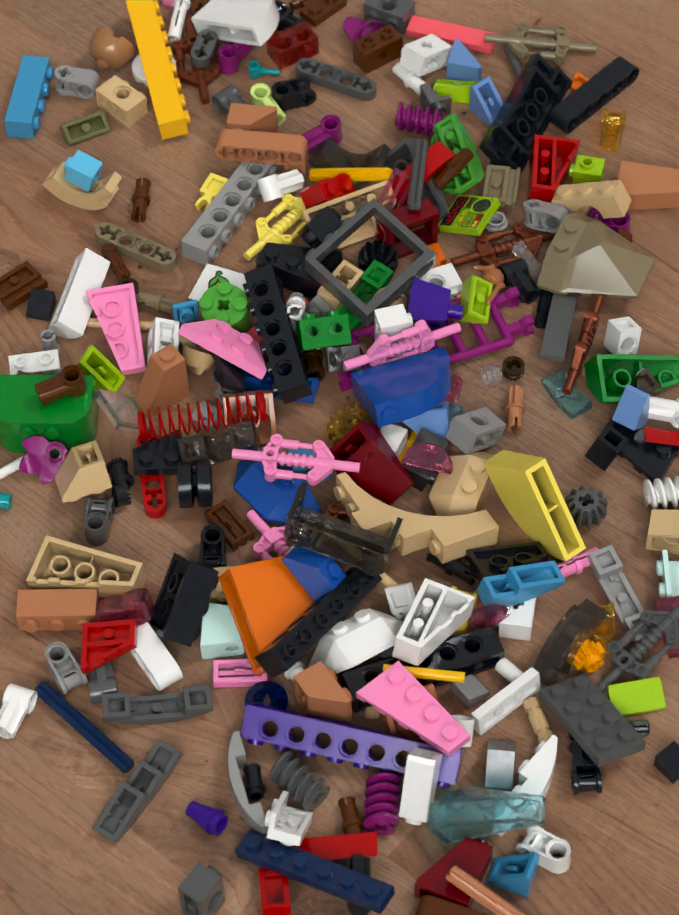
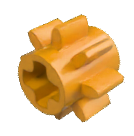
M586 639L579 642L573 648L574 653L572 656L574 658L571 661L578 671L583 669L584 672L592 673L603 666V659L605 658L603 654L606 651L600 642L594 644L593 641Z

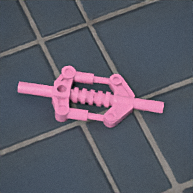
M419 320L414 324V327L402 330L399 334L390 337L386 334L379 335L366 354L343 361L344 369L347 371L368 363L371 366H377L430 351L435 346V340L461 332V327L457 322L431 331L425 320Z
M274 434L271 436L270 442L264 446L263 452L235 448L232 450V458L262 462L264 477L268 482H274L276 479L307 480L309 485L315 486L330 475L333 470L360 472L361 463L335 460V457L322 440H316L313 444L300 443L299 440L283 439L280 434ZM283 448L299 450V448L311 449L316 458L314 455L307 457L306 454H302V456L297 453L295 455L293 453L286 454V452H281ZM278 464L280 466L287 464L288 467L294 465L296 468L301 466V468L308 467V469L312 470L307 474L294 473V471L277 469Z
M254 509L250 510L246 516L262 534L260 540L253 546L254 557L259 560L272 558L269 554L270 551H275L278 556L286 555L290 549L286 542L292 541L294 543L298 536L297 527H289L290 523L285 526L270 528ZM304 540L302 541L301 546H305L306 542Z

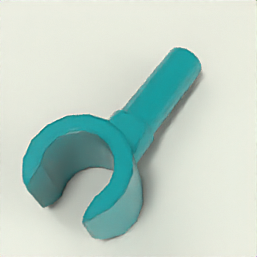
M256 60L248 63L250 67L248 68L249 75L254 79L262 74L280 75V70L261 68Z

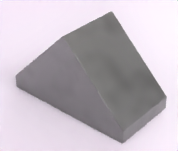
M488 739L485 790L512 792L516 740Z

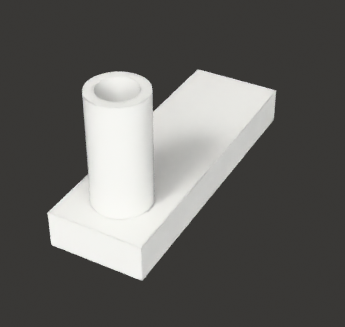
M507 658L499 660L495 670L507 679L510 684L471 713L472 718L475 719L473 730L480 736L523 704L525 699L532 697L540 691L541 684L538 671L531 667L523 673Z

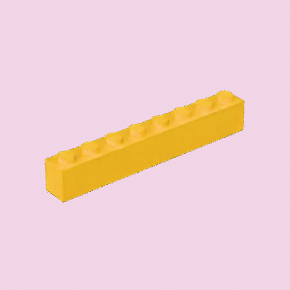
M125 0L162 140L188 134L187 124H190L191 121L188 110L183 111V108L186 107L184 95L178 93L182 91L179 78L174 79V76L178 75L175 62L170 63L169 61L173 59L170 46H165V44H169L166 30L161 31L165 27L162 15L157 16L158 13H161L158 0Z

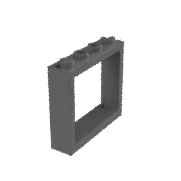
M373 198L368 204L363 203L351 219L349 217L346 218L335 233H329L319 247L316 249L312 248L306 254L305 271L362 323L368 326L374 320L375 309L389 307L412 286L413 278L420 279L435 266L437 254ZM374 216L416 253L419 258L371 301L364 304L320 262Z

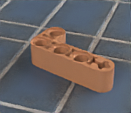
M223 129L218 134L215 148L216 156L223 160L284 165L285 173L297 169L302 173L304 179L306 176L309 160L308 141L301 135Z

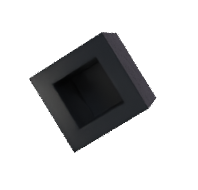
M608 425L597 437L585 454V457L605 471L616 459L629 439Z

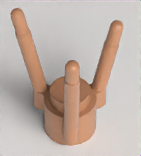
M494 264L474 266V270L486 271L481 275V278L493 284L492 289L494 290L486 301V304L489 305L498 292L505 287L504 274L500 269L495 268ZM462 292L456 295V299L461 298Z

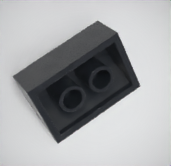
M174 553L148 621L154 632L164 639L191 647L193 641L199 635V624L202 616H205L208 611V600L211 592L218 585L219 572L205 564Z

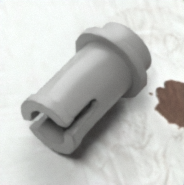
M51 329L42 331L40 334L42 341L41 351L58 349L59 354L61 349L56 341L55 332Z

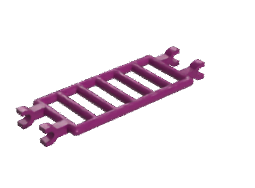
M516 286L507 289L502 294L496 295L490 304V314L503 339L489 342L480 324L469 323L480 346L466 349L459 333L450 335L449 337L457 353L449 355L450 365L510 347L515 343L513 338L515 336L534 334L532 325H535V321L532 315H527L518 322L507 325L499 311V308L505 306H519L517 297L520 296V293ZM461 298L451 300L449 303L460 305ZM451 318L446 319L445 327L454 324ZM374 324L350 331L351 345H359L357 339L368 335L375 342ZM436 340L435 346L432 347L430 350L440 348ZM360 347V356H361V355H364V354H363V352H362V350H361V347ZM369 364L362 365V369L369 368ZM349 371L338 373L340 379L338 385L341 392L352 388L351 372Z

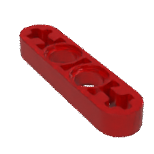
M153 432L149 442L156 439ZM140 434L137 437V447L146 444V441L143 442L141 440ZM140 476L145 514L150 518L156 519L164 516L167 512L164 476ZM150 481L160 483L159 487L155 489H150L146 485ZM157 497L158 508H153L152 498Z

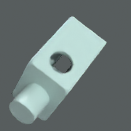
M209 602L208 611L202 617L200 641L202 659L236 656L245 653L228 605Z

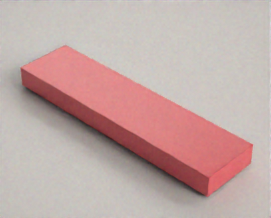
M412 15L406 29V36L420 39L433 34L453 46L454 40L459 39L467 49L488 54L492 53L496 43L484 42L485 33L498 34Z

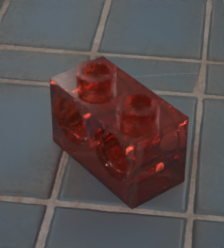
M306 21L275 33L266 41L267 54L280 70L297 63L301 58H310L319 54L318 37Z

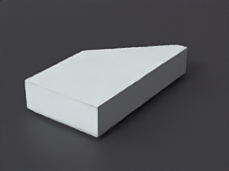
M412 582L385 588L391 614L400 620H405L416 598Z

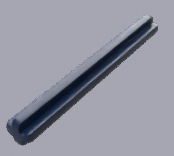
M42 681L35 687V691H37L40 699L123 773H128L134 767V761L47 682Z

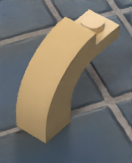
M63 161L52 168L42 183L54 196L70 205L85 210H100L108 206L119 189L117 185L122 177L115 171L107 177L97 180L91 190L87 192L64 179L66 169H64L65 162Z

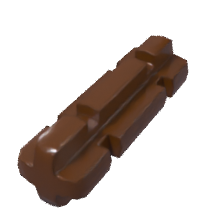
M104 244L101 253L105 259L111 262L109 266L118 281L129 278L131 273L118 252H116L112 244Z

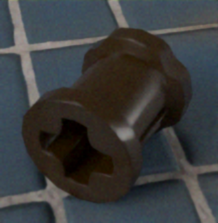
M315 349L305 351L301 356L307 376L309 378H318L321 381L325 377V371L321 363L323 360L322 352Z

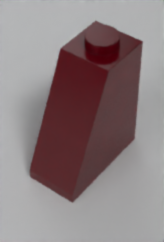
M466 836L416 880L414 897L421 899L423 895H431L471 909L475 899L446 879V875L450 868L456 865L482 883L492 860L493 846L489 845L485 840L479 838L472 839Z

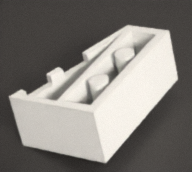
M425 578L396 636L392 657L418 666L471 617L475 597Z

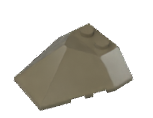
M573 212L565 215L546 252L537 287L558 295H567L568 293H583V296L605 294L606 297L637 299L655 259L598 219Z

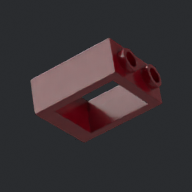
M428 197L421 200V208L418 211L409 210L408 205L389 211L407 228L424 223V228L413 231V233L426 245L438 242V234H440L438 219H440V213L437 206H433ZM376 219V241L378 243L385 241L386 245H393V249L398 251V259L414 254L407 245L398 237L395 238V235Z

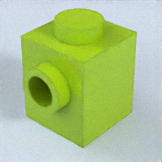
M577 155L576 163H571L569 177L573 178L572 184L602 181L605 159Z

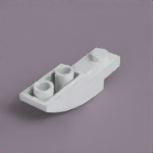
M552 735L547 742L543 740L536 748L535 755L531 760L526 759L518 769V785L512 790L509 796L510 799L505 805L500 804L493 812L492 830L498 835L502 836L518 817L528 823L544 801L551 785L556 764L558 737Z

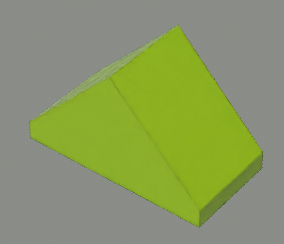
M89 345L77 363L84 375H94L97 391L110 396L115 395L126 378L93 345Z

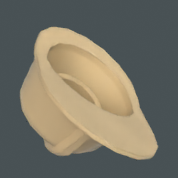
M179 334V341L182 343L181 355L185 358L188 369L196 375H201L204 370H210L215 362L210 352L205 348L197 347L194 342Z

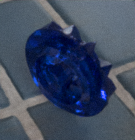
M259 682L253 685L245 696V706L251 702L263 704L261 702H264L266 694H268L270 702H272L269 706L286 709L288 705V695L285 689L275 682Z

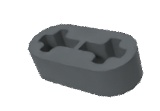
M203 30L198 34L191 49L190 61L193 66L204 68L210 64L218 45L216 32Z

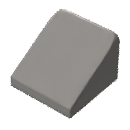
M472 674L465 676L464 683L452 682L451 691L468 709L490 694Z

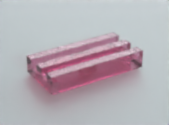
M396 167L378 200L382 205L396 175L401 176L385 207L388 211L405 179L409 182L395 209L403 206L409 193L411 175Z

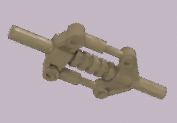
M521 23L510 31L508 35L485 33L484 42L507 44V47L520 60H525L528 56L539 53L544 60H553L555 64L561 65L564 63L569 51L596 52V44L570 42V37L567 35L564 26H556L555 29L543 27L535 29L529 28L526 23ZM528 33L540 34V36L547 37H544V39H542V37L536 38V36H532V38H530V36L526 35ZM531 47V49H535V47H537V49L543 48V50H547V48H548V49L551 50V51H553V49H555V52H550V51L532 52V51H529L528 48Z

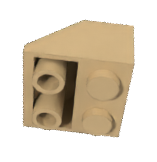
M96 440L72 447L54 477L63 503L68 501L75 502L83 496L90 494H100L112 487L105 461Z

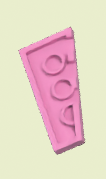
M399 661L356 692V698L364 703L366 701L373 705L375 710L384 716L387 714L398 721V725L420 735V739L449 757L470 741L468 732Z

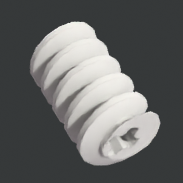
M675 476L673 482L669 477H665L663 484L659 478H655L653 484L650 480L645 479L643 482V494L646 507L651 504L653 509H657L658 503H661L663 509L667 510L668 503L671 502L674 509H677L679 502V476Z

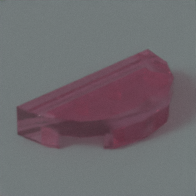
M421 442L412 445L405 452L401 462L402 464L451 474L453 471L452 460L448 453L440 446L432 443Z
M487 605L473 610L471 614V624L475 625V629L489 626L494 627L510 615V606Z

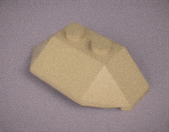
M388 179L301 212L307 224L317 213L328 206L340 214L341 222H343L348 217L351 219L363 203L368 204L373 198L388 211L393 210L397 200ZM372 216L336 249H341L376 236V218Z
M476 451L468 455L462 453L446 457L429 494V501L436 516L465 515L481 511L492 485L483 462L494 455Z

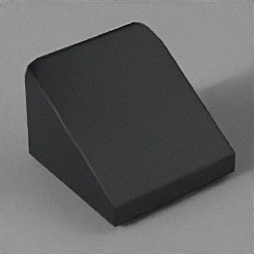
M32 288L26 317L50 321L57 303L55 293L53 291Z
M675 741L658 753L654 760V767L672 784L679 780V745Z

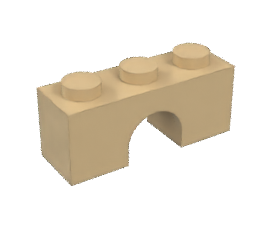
M607 180L559 185L551 202L564 205L570 213L577 212L586 215L589 206L601 213L603 219L625 217L632 200L621 180Z

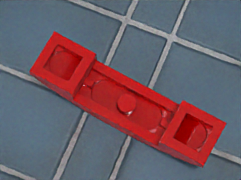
M440 141L433 144L427 150L423 186L446 166L447 161H451L456 156L455 153ZM412 162L391 184L397 200L393 210L407 205Z

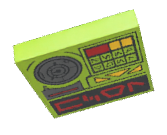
M458 195L449 208L450 213L438 224L440 232L480 236L501 205L499 198Z

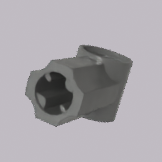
M229 85L212 96L211 99L215 109L221 114L225 112L229 114L231 103L247 104L233 85Z
M112 661L89 672L91 680H88L92 704L102 703V694L118 693Z

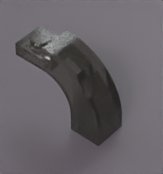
M328 137L315 146L308 162L315 168L385 167L388 163L387 157L391 149L384 143L369 153L356 154L343 149ZM352 181L353 184H366V183L373 182V181Z
M586 598L579 606L574 604L564 614L547 638L534 665V669L539 672L542 684L550 686L568 677L578 650L589 635L606 620L608 615L606 610Z

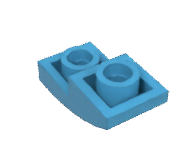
M196 300L171 306L172 320L179 321V329L182 324L198 322L199 316Z

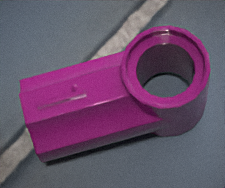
M231 42L219 48L221 72L227 75L235 74L239 70V63L250 53L255 45Z
M324 116L320 125L301 135L308 141L309 154L326 144L336 145L341 142L342 128L341 120L338 116Z

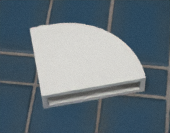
M211 0L191 20L198 34L203 30H212L217 33L218 40L262 46L277 28L279 11L274 0Z

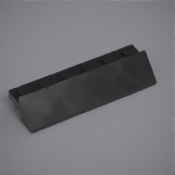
M539 53L533 54L530 57L479 146L482 152L490 159L489 165L509 166L510 169L515 170L519 167L522 173L530 157L534 135H543L550 123L548 120L550 112L562 101L572 83L559 66L551 68Z

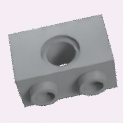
M483 407L453 417L445 437L468 455L497 445L507 424L489 409Z

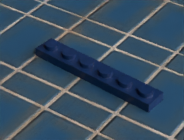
M251 829L235 849L237 857L378 914L383 912L395 894L393 885L294 846L283 845L280 841L269 839L266 835Z

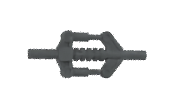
M679 604L671 612L643 611L640 614L641 621L631 631L628 630L618 641L614 640L608 644L607 648L616 666L597 684V687L603 693L609 685H612L623 674L636 677L639 680L649 678L650 671L662 660L661 657L670 648L676 649L679 647ZM644 625L656 626L655 628L652 627L650 629L651 632H647L645 634L646 637H642L640 643L637 642L634 645L635 648L632 647L629 653L624 650ZM665 634L667 644L658 653L655 652L644 664L639 663L637 660L640 661L642 655L645 656L648 653L647 650H651L653 648L652 645H656L658 643L657 640H661L663 638L662 635Z

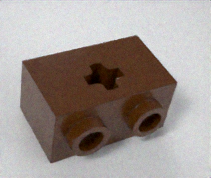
M388 24L353 42V61L365 74H368L401 57L403 36L391 24Z

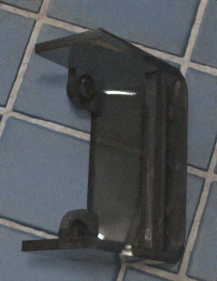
M302 481L286 518L284 537L287 539L288 544L296 548L303 547L357 567L370 576L383 574L396 548L403 519L397 518L391 536L387 538L303 506L307 483Z

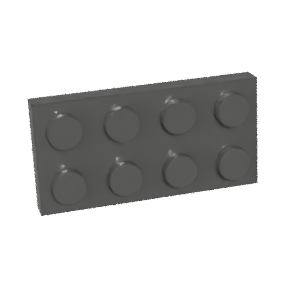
M586 673L540 689L539 698L597 767L645 750V740Z

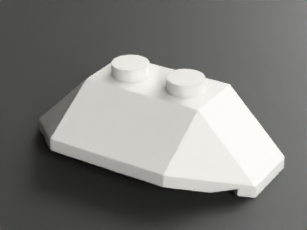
M370 608L360 610L353 617L338 622L320 639L308 667L321 661L326 668L330 667L335 674L350 669L394 646L396 636L404 621Z

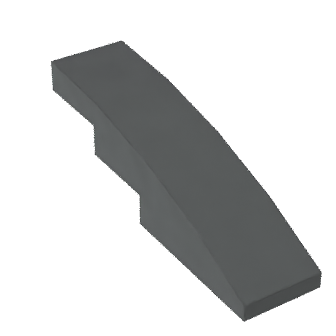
M553 293L540 359L558 362L565 361L579 293H568L567 295Z
M158 739L145 761L140 760L126 783L122 781L93 829L114 843H117L156 796L183 754Z

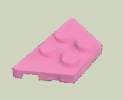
M217 319L181 325L178 334L255 377L263 379L267 369L259 343L253 340L249 334L240 333L233 329L229 323Z

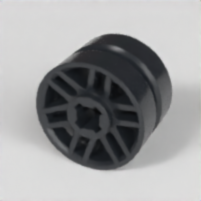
M210 460L197 461L196 472L193 471L191 461L178 462L180 509L193 508L195 497H197L200 508L213 507Z

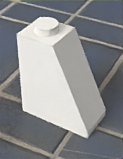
M416 747L408 754L399 817L406 818V823L422 825V822L426 823L430 819L443 753Z

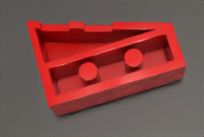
M534 135L529 157L527 200L538 199L552 203L551 201L558 186L563 184L570 171L571 163L575 161L581 141Z

